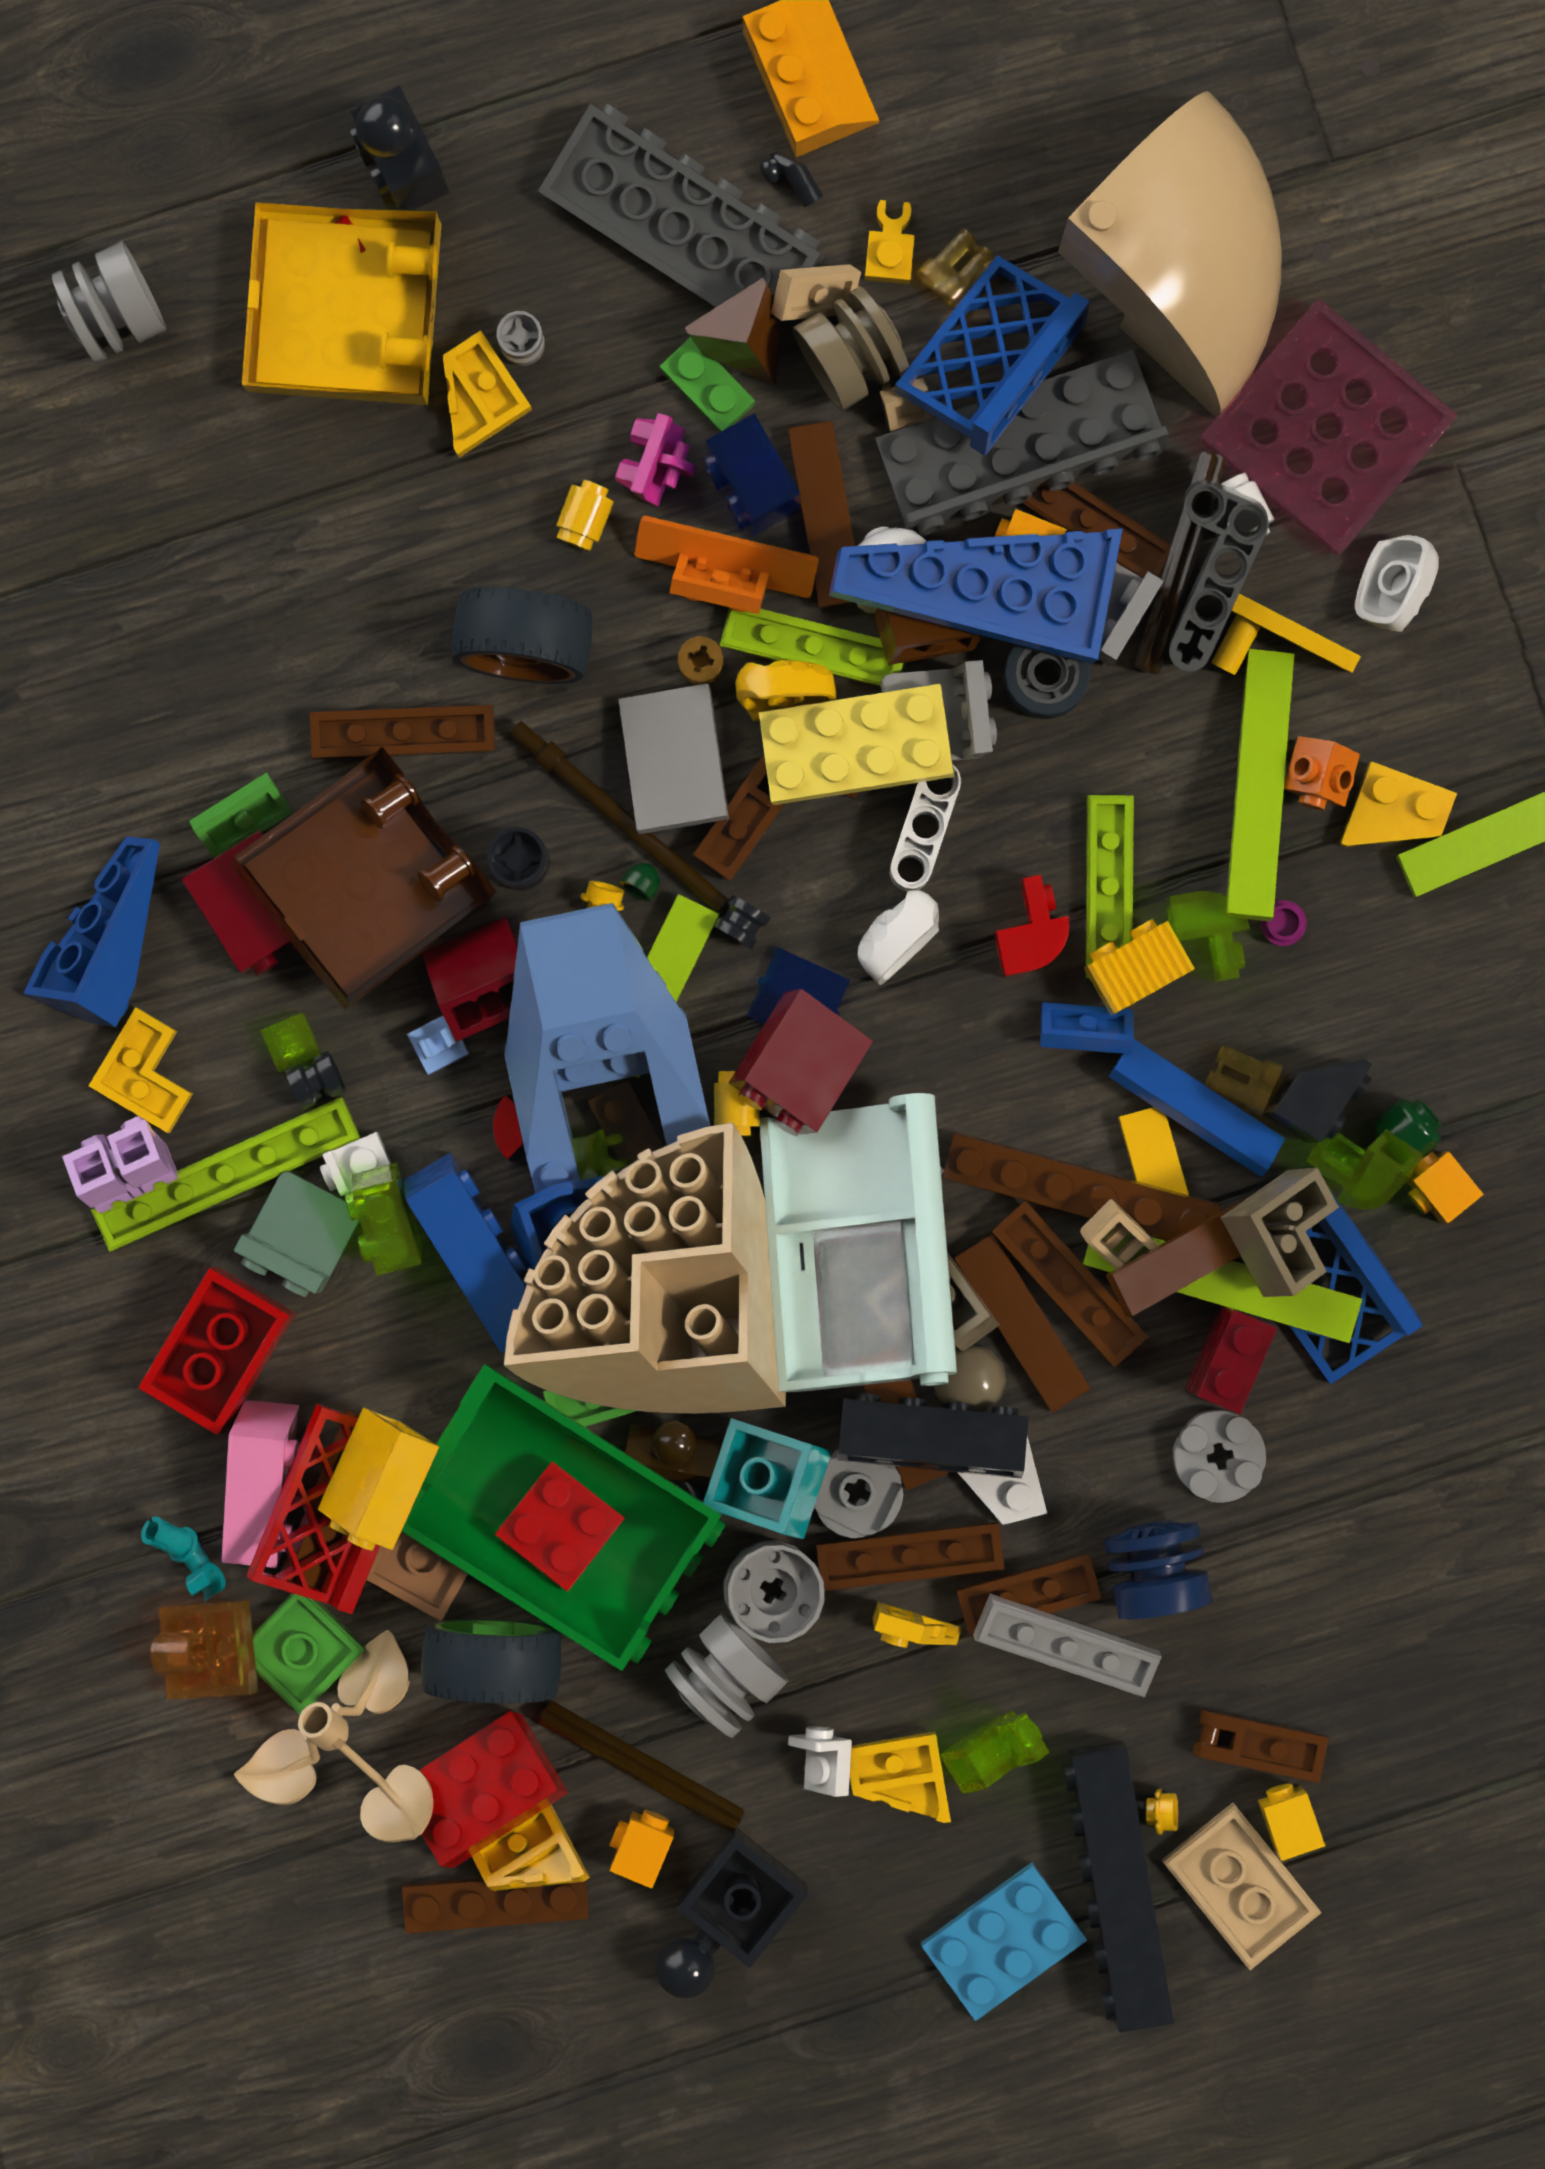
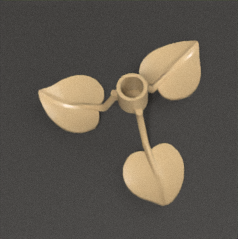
M386 1630L364 1646L366 1649L342 1673L337 1688L338 1698L348 1707H342L338 1703H334L330 1708L322 1702L308 1705L299 1716V1731L287 1729L270 1737L234 1775L238 1782L255 1797L275 1805H289L303 1799L315 1786L316 1772L312 1764L320 1760L317 1746L325 1751L338 1749L378 1785V1787L372 1789L365 1796L361 1805L360 1819L363 1827L372 1837L379 1841L390 1843L414 1840L424 1832L433 1811V1792L430 1783L419 1770L408 1765L397 1766L384 1780L378 1772L346 1744L349 1736V1727L347 1721L342 1717L359 1716L365 1708L374 1714H382L399 1704L405 1696L410 1684L409 1665L395 1635Z

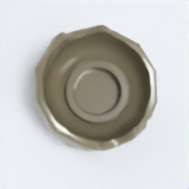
M972 1345L964 1352L955 1347L957 1373L948 1375V1384L934 1385L935 1394L944 1405L946 1402H963L972 1404L973 1411L983 1412L992 1407L1002 1397L1007 1382L1004 1364L986 1347Z

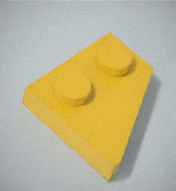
M481 330L443 355L449 413L451 415L453 446L459 458L532 410L531 405Z
M1371 761L1367 766L1338 845L1353 847L1355 845L1438 838L1442 836L1457 793Z
M877 1601L872 1617L874 1630L881 1634L880 1640L907 1648L909 1641L917 1644L957 1645L962 1629L961 1626Z
M935 1731L851 1746L850 1781L854 1796L873 1802L880 1801L906 1812L913 1811L935 1818L936 1821L942 1823L951 1822Z
M552 1804L472 1856L483 1880L492 1891L584 1882L590 1878Z

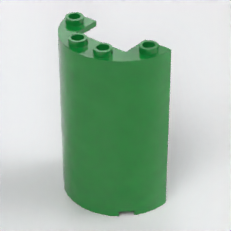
M484 1364L459 1403L461 1405L436 1443L439 1449L407 1517L402 1532L620 1671H623L629 1660L638 1664L652 1641L645 1636L652 1620L658 1612L664 1616L667 1615L680 1594L673 1587L682 1574L690 1578L704 1556L703 1553L699 1552L702 1545L706 1544L712 1547L726 1525L719 1520L722 1514L500 1372ZM552 1461L624 1517V1520L568 1592L564 1591L494 1536Z

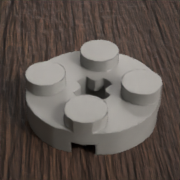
M1208 1410L1192 1417L1181 1430L1179 1437L1176 1438L1173 1446V1465L1180 1481L1194 1495L1218 1503L1234 1501L1245 1496L1262 1479V1473L1266 1464L1264 1441L1259 1431L1244 1417L1227 1410ZM1221 1443L1224 1450H1231L1232 1458L1226 1460V1467L1218 1469L1216 1463H1208L1207 1454L1214 1452L1213 1445Z
M838 1448L835 1452L831 1453L814 1508L822 1522L839 1535L849 1538H860L873 1535L878 1531L880 1532L894 1521L900 1511L903 1501L901 1476L895 1466L838 1461ZM858 1478L866 1481L865 1489L870 1492L869 1498L867 1500L859 1498L856 1504L850 1503L848 1501L849 1492L844 1490L845 1485L848 1482L855 1484Z

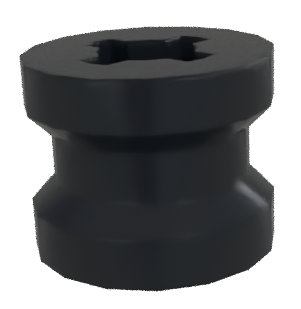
M732 895L727 902L729 908L724 917L718 918L713 927L752 950L757 942L755 937L760 927L766 926L771 918L751 904Z

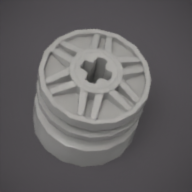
M123 241L95 253L96 264L100 273L95 278L91 277L79 261L72 264L79 284L76 287L73 286L63 270L52 274V281L56 289L57 303L61 314L75 340L85 348L96 364L107 359L100 339L104 336L117 354L123 351L119 329L125 326L139 343L166 331V325L157 303L137 263Z
M779 1540L757 1541L741 1549L729 1563L723 1579L724 1601L732 1618L751 1637L768 1643L789 1642L805 1634L819 1619L825 1601L824 1581L815 1563L794 1545ZM776 1577L780 1578L778 1586L783 1590L780 1597L771 1595L768 1600H764L765 1592L760 1587L762 1582L765 1580L772 1583Z
M721 1613L699 1635L710 1654L705 1658L700 1653L687 1647L681 1654L693 1671L691 1672L675 1660L665 1671L676 1686L683 1701L703 1721L715 1726L725 1735L733 1738L742 1728L730 1711H734L748 1722L755 1715L744 1698L749 1692L755 1698L767 1704L789 1680L777 1663L747 1632L727 1615Z

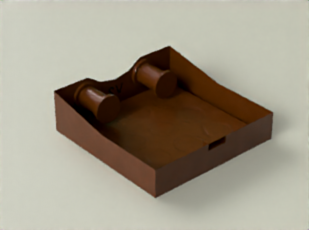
M383 746L305 806L235 855L231 863L235 872L344 1010L487 905L497 892L468 854L452 841L436 823L423 804L413 784Z

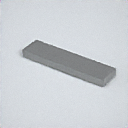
M993 1594L989 1595L973 1633L975 1641L1142 1697L1146 1696L1162 1658L1158 1650Z

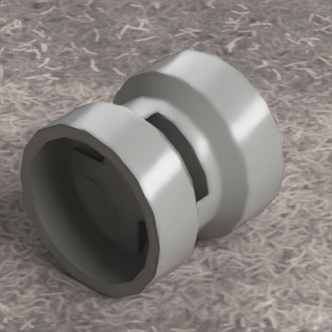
M514 311L501 319L497 327L496 337L502 354L507 361L516 366H528L540 359L544 352L545 339L539 321L525 311Z

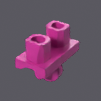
M660 413L657 414L656 420L641 418L635 420L630 434L631 442L635 446L645 448L640 463L624 459L620 462L615 476V480L629 489L646 504L657 507L660 504L665 487L675 489L680 475L693 477L696 470L695 465L685 460L690 445L682 442L686 430L672 422L673 418Z

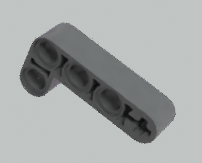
M1206 479L1194 482L1186 490L1184 496L1185 512L1192 522L1217 533L1174 627L1169 642L1170 659L1177 668L1187 672L1197 671L1208 662L1269 527L1267 512L1260 502L1217 482ZM1201 491H1210L1218 498L1216 509L1209 514H1199L1191 506L1192 499ZM1251 509L1260 515V524L1252 532H1241L1234 525L1235 517L1242 510ZM1226 552L1235 553L1241 559L1240 568L1230 575L1221 574L1215 568V561L1218 556ZM1204 595H1214L1220 599L1222 606L1216 615L1205 617L1200 615L1195 609L1197 601ZM1191 620L1201 628L1197 637V647L1201 652L1199 654L1192 652L1186 658L1182 656V647L1178 644L1180 642L1187 644L1190 641L1194 628L1192 624H1187V621ZM1203 629L1211 630V633L1207 634Z

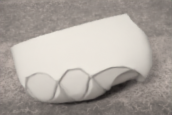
M1412 535L1379 541L1366 563L1355 599L1357 615L1375 627L1402 632L1413 617L1418 614L1421 604L1429 596L1439 568V556L1433 545L1424 538Z
M907 890L906 898L892 910L884 911L872 923L858 946V960L864 970L878 984L881 985L890 979L939 932L938 903L929 894L921 890Z

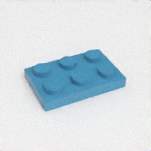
M1031 1862L923 1940L921 1946L970 2015L977 2021L1086 1942L1087 1938L1033 1862Z

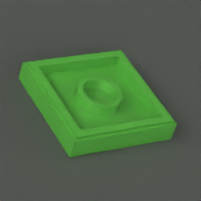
M292 1593L235 1653L300 1715L308 1705L314 1703L366 1648L319 1601Z

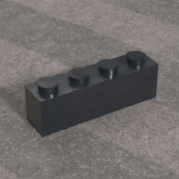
M855 1393L853 1394V1399H843L838 1461L1022 1479L1025 1469L1029 1416H1019V1409L1005 1406L991 1407V1413L973 1411L972 1404L963 1402H946L945 1408L927 1407V1401L919 1398L903 1397L899 1399V1404L881 1402V1396L876 1394Z

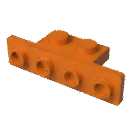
M650 516L641 517L634 552L637 558L676 567L670 587L671 594L684 596L692 601H705L726 606L738 612L747 611L755 614L760 612L766 589L810 598L819 563L817 556Z

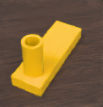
M1239 594L1231 610L1236 616L1211 663L1236 675L1261 627L1350 673H1353L1361 656Z

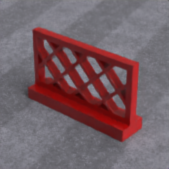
M316 1404L246 1577L251 1581L330 1604L336 1610L353 1614L380 1545L376 1544L373 1551L349 1542L347 1540L348 1536L343 1534L341 1540L327 1547L321 1528L329 1525L331 1519L326 1515L316 1519L310 1501L325 1493L333 1476L327 1458L345 1449L352 1433L350 1427H355L358 1417ZM326 1419L338 1422L344 1438L323 1448L319 1436ZM320 1462L327 1480L305 1491L301 1481L305 1470ZM302 1505L309 1524L287 1534L283 1524L287 1513ZM313 1533L320 1551L299 1562L292 1544ZM285 1548L291 1567L276 1575L265 1573L264 1569L269 1557ZM324 1561L328 1573L322 1588L317 1589L308 1586L303 1572ZM296 1576L298 1582H294L289 1579Z

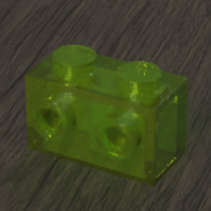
M397 1162L352 1174L351 1193L345 1194V1200L351 1220H360L364 1235L358 1236V1242L364 1262H373L377 1276L420 1265L422 1261V1244L411 1208L405 1198L404 1184Z

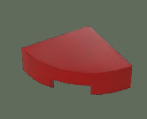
M505 1095L494 1115L493 1133L500 1152L509 1160L523 1145L515 1103Z

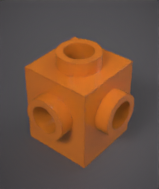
M1298 736L1291 762L1287 767L1284 789L1299 796L1298 804L1311 809L1324 811L1326 804L1345 807L1349 791L1354 783V774L1360 754L1335 741Z

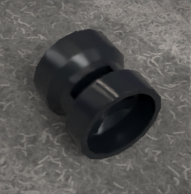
M329 1051L316 1055L311 1065L297 1063L285 1069L290 1087L302 1110L317 1105L318 1100L325 1094L334 1098L346 1092L338 1067Z

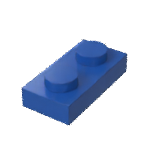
M1042 1002L1040 1013V1047L1132 1054L1134 1043L1133 1009H1123L1114 1015H1110L1106 1007Z

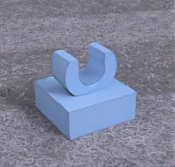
M444 1016L407 1034L428 1075L470 1055L462 1039L456 1042Z

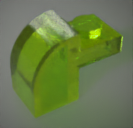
M1196 891L1167 897L1165 905L1168 922L1179 942L1183 943L1208 938L1216 983L1240 978L1238 969L1245 968L1244 953L1241 942H1233L1232 934L1245 932L1250 927L1247 919L1225 917L1227 896L1212 891Z
M1386 1129L1366 1151L1340 1133H1337L1332 1140L1324 1138L1321 1143H1318L1313 1148L1306 1161L1314 1167H1318L1321 1174L1326 1178L1334 1180L1344 1187L1336 1199L1338 1202L1351 1208L1369 1210L1387 1203L1411 1178L1424 1155Z
M1014 1710L990 1720L967 1734L940 1754V1757L964 1795L987 1789L1010 1770L1038 1762L1049 1753V1750L1042 1740L1039 1728L1029 1719L1026 1712L1016 1715Z

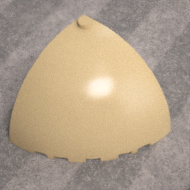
M1206 91L1185 103L1159 125L1068 218L1058 253L1125 314L1120 328L1208 411L1220 420L1238 398L1252 376L1266 346L1277 309L1281 285L1282 249L1274 200L1261 162L1248 138L1231 114L1210 92Z
M734 1123L704 1127L678 1135L677 1142L654 1152L648 1148L637 1155L639 1160L624 1168L618 1174L611 1171L585 1193L588 1199L575 1210L570 1218L564 1215L544 1242L547 1249L541 1256L535 1270H528L524 1278L527 1286L518 1310L513 1309L506 1339L504 1366L515 1375L544 1390L575 1400L620 1409L696 1414L786 1407V1392H779L765 1198L750 1153Z

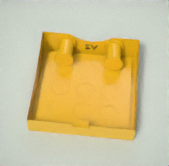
M255 202L242 386L245 390L254 393L428 405L442 225L437 212L340 209ZM341 216H348L353 225L334 223ZM359 239L366 249L363 253L360 250Z

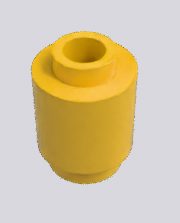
M583 480L581 487L571 485L556 524L560 528L556 538L590 552L593 543H598L614 503V501L606 497L609 489L587 480Z
M719 1071L718 1083H714V1126L733 1122L741 1136H751V1127L760 1126V1110L744 1103L738 1097L740 1091L729 1084L735 1071Z

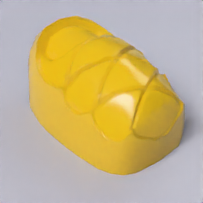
M780 660L766 666L746 663L738 673L735 682L737 700L753 721H760L759 712L837 699L832 671H829L825 666L812 662Z

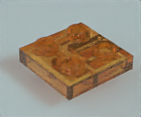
M249 1599L166 1605L158 1608L161 1633L156 1635L152 1641L151 1662L158 1675H165L167 1700L250 1695L258 1692Z

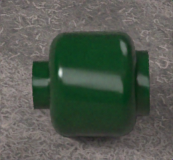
M1400 1099L1373 1123V1131L1378 1140L1372 1145L1388 1164L1392 1165L1397 1160L1404 1166H1413L1440 1143L1441 1137L1438 1129L1442 1127V1123L1420 1099L1414 1102Z

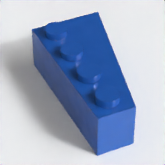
M450 1152L404 1179L405 1198L497 1348L503 1353L506 1349L507 1333L513 1309L518 1310L527 1286L524 1282L525 1277L522 1274L527 1270V1267L514 1246L507 1249L499 1235L504 1232L500 1222L491 1208L484 1210L476 1196L480 1191L467 1169L461 1171Z

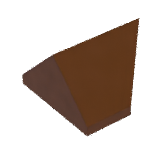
M761 278L686 326L685 329L703 356L776 385L780 319L771 314L774 294L765 280Z

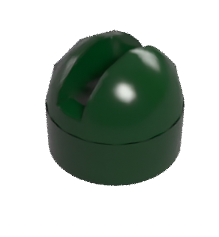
M641 862L634 864L626 871L620 881V885L637 899L651 902L658 891L660 879L657 870L651 864Z

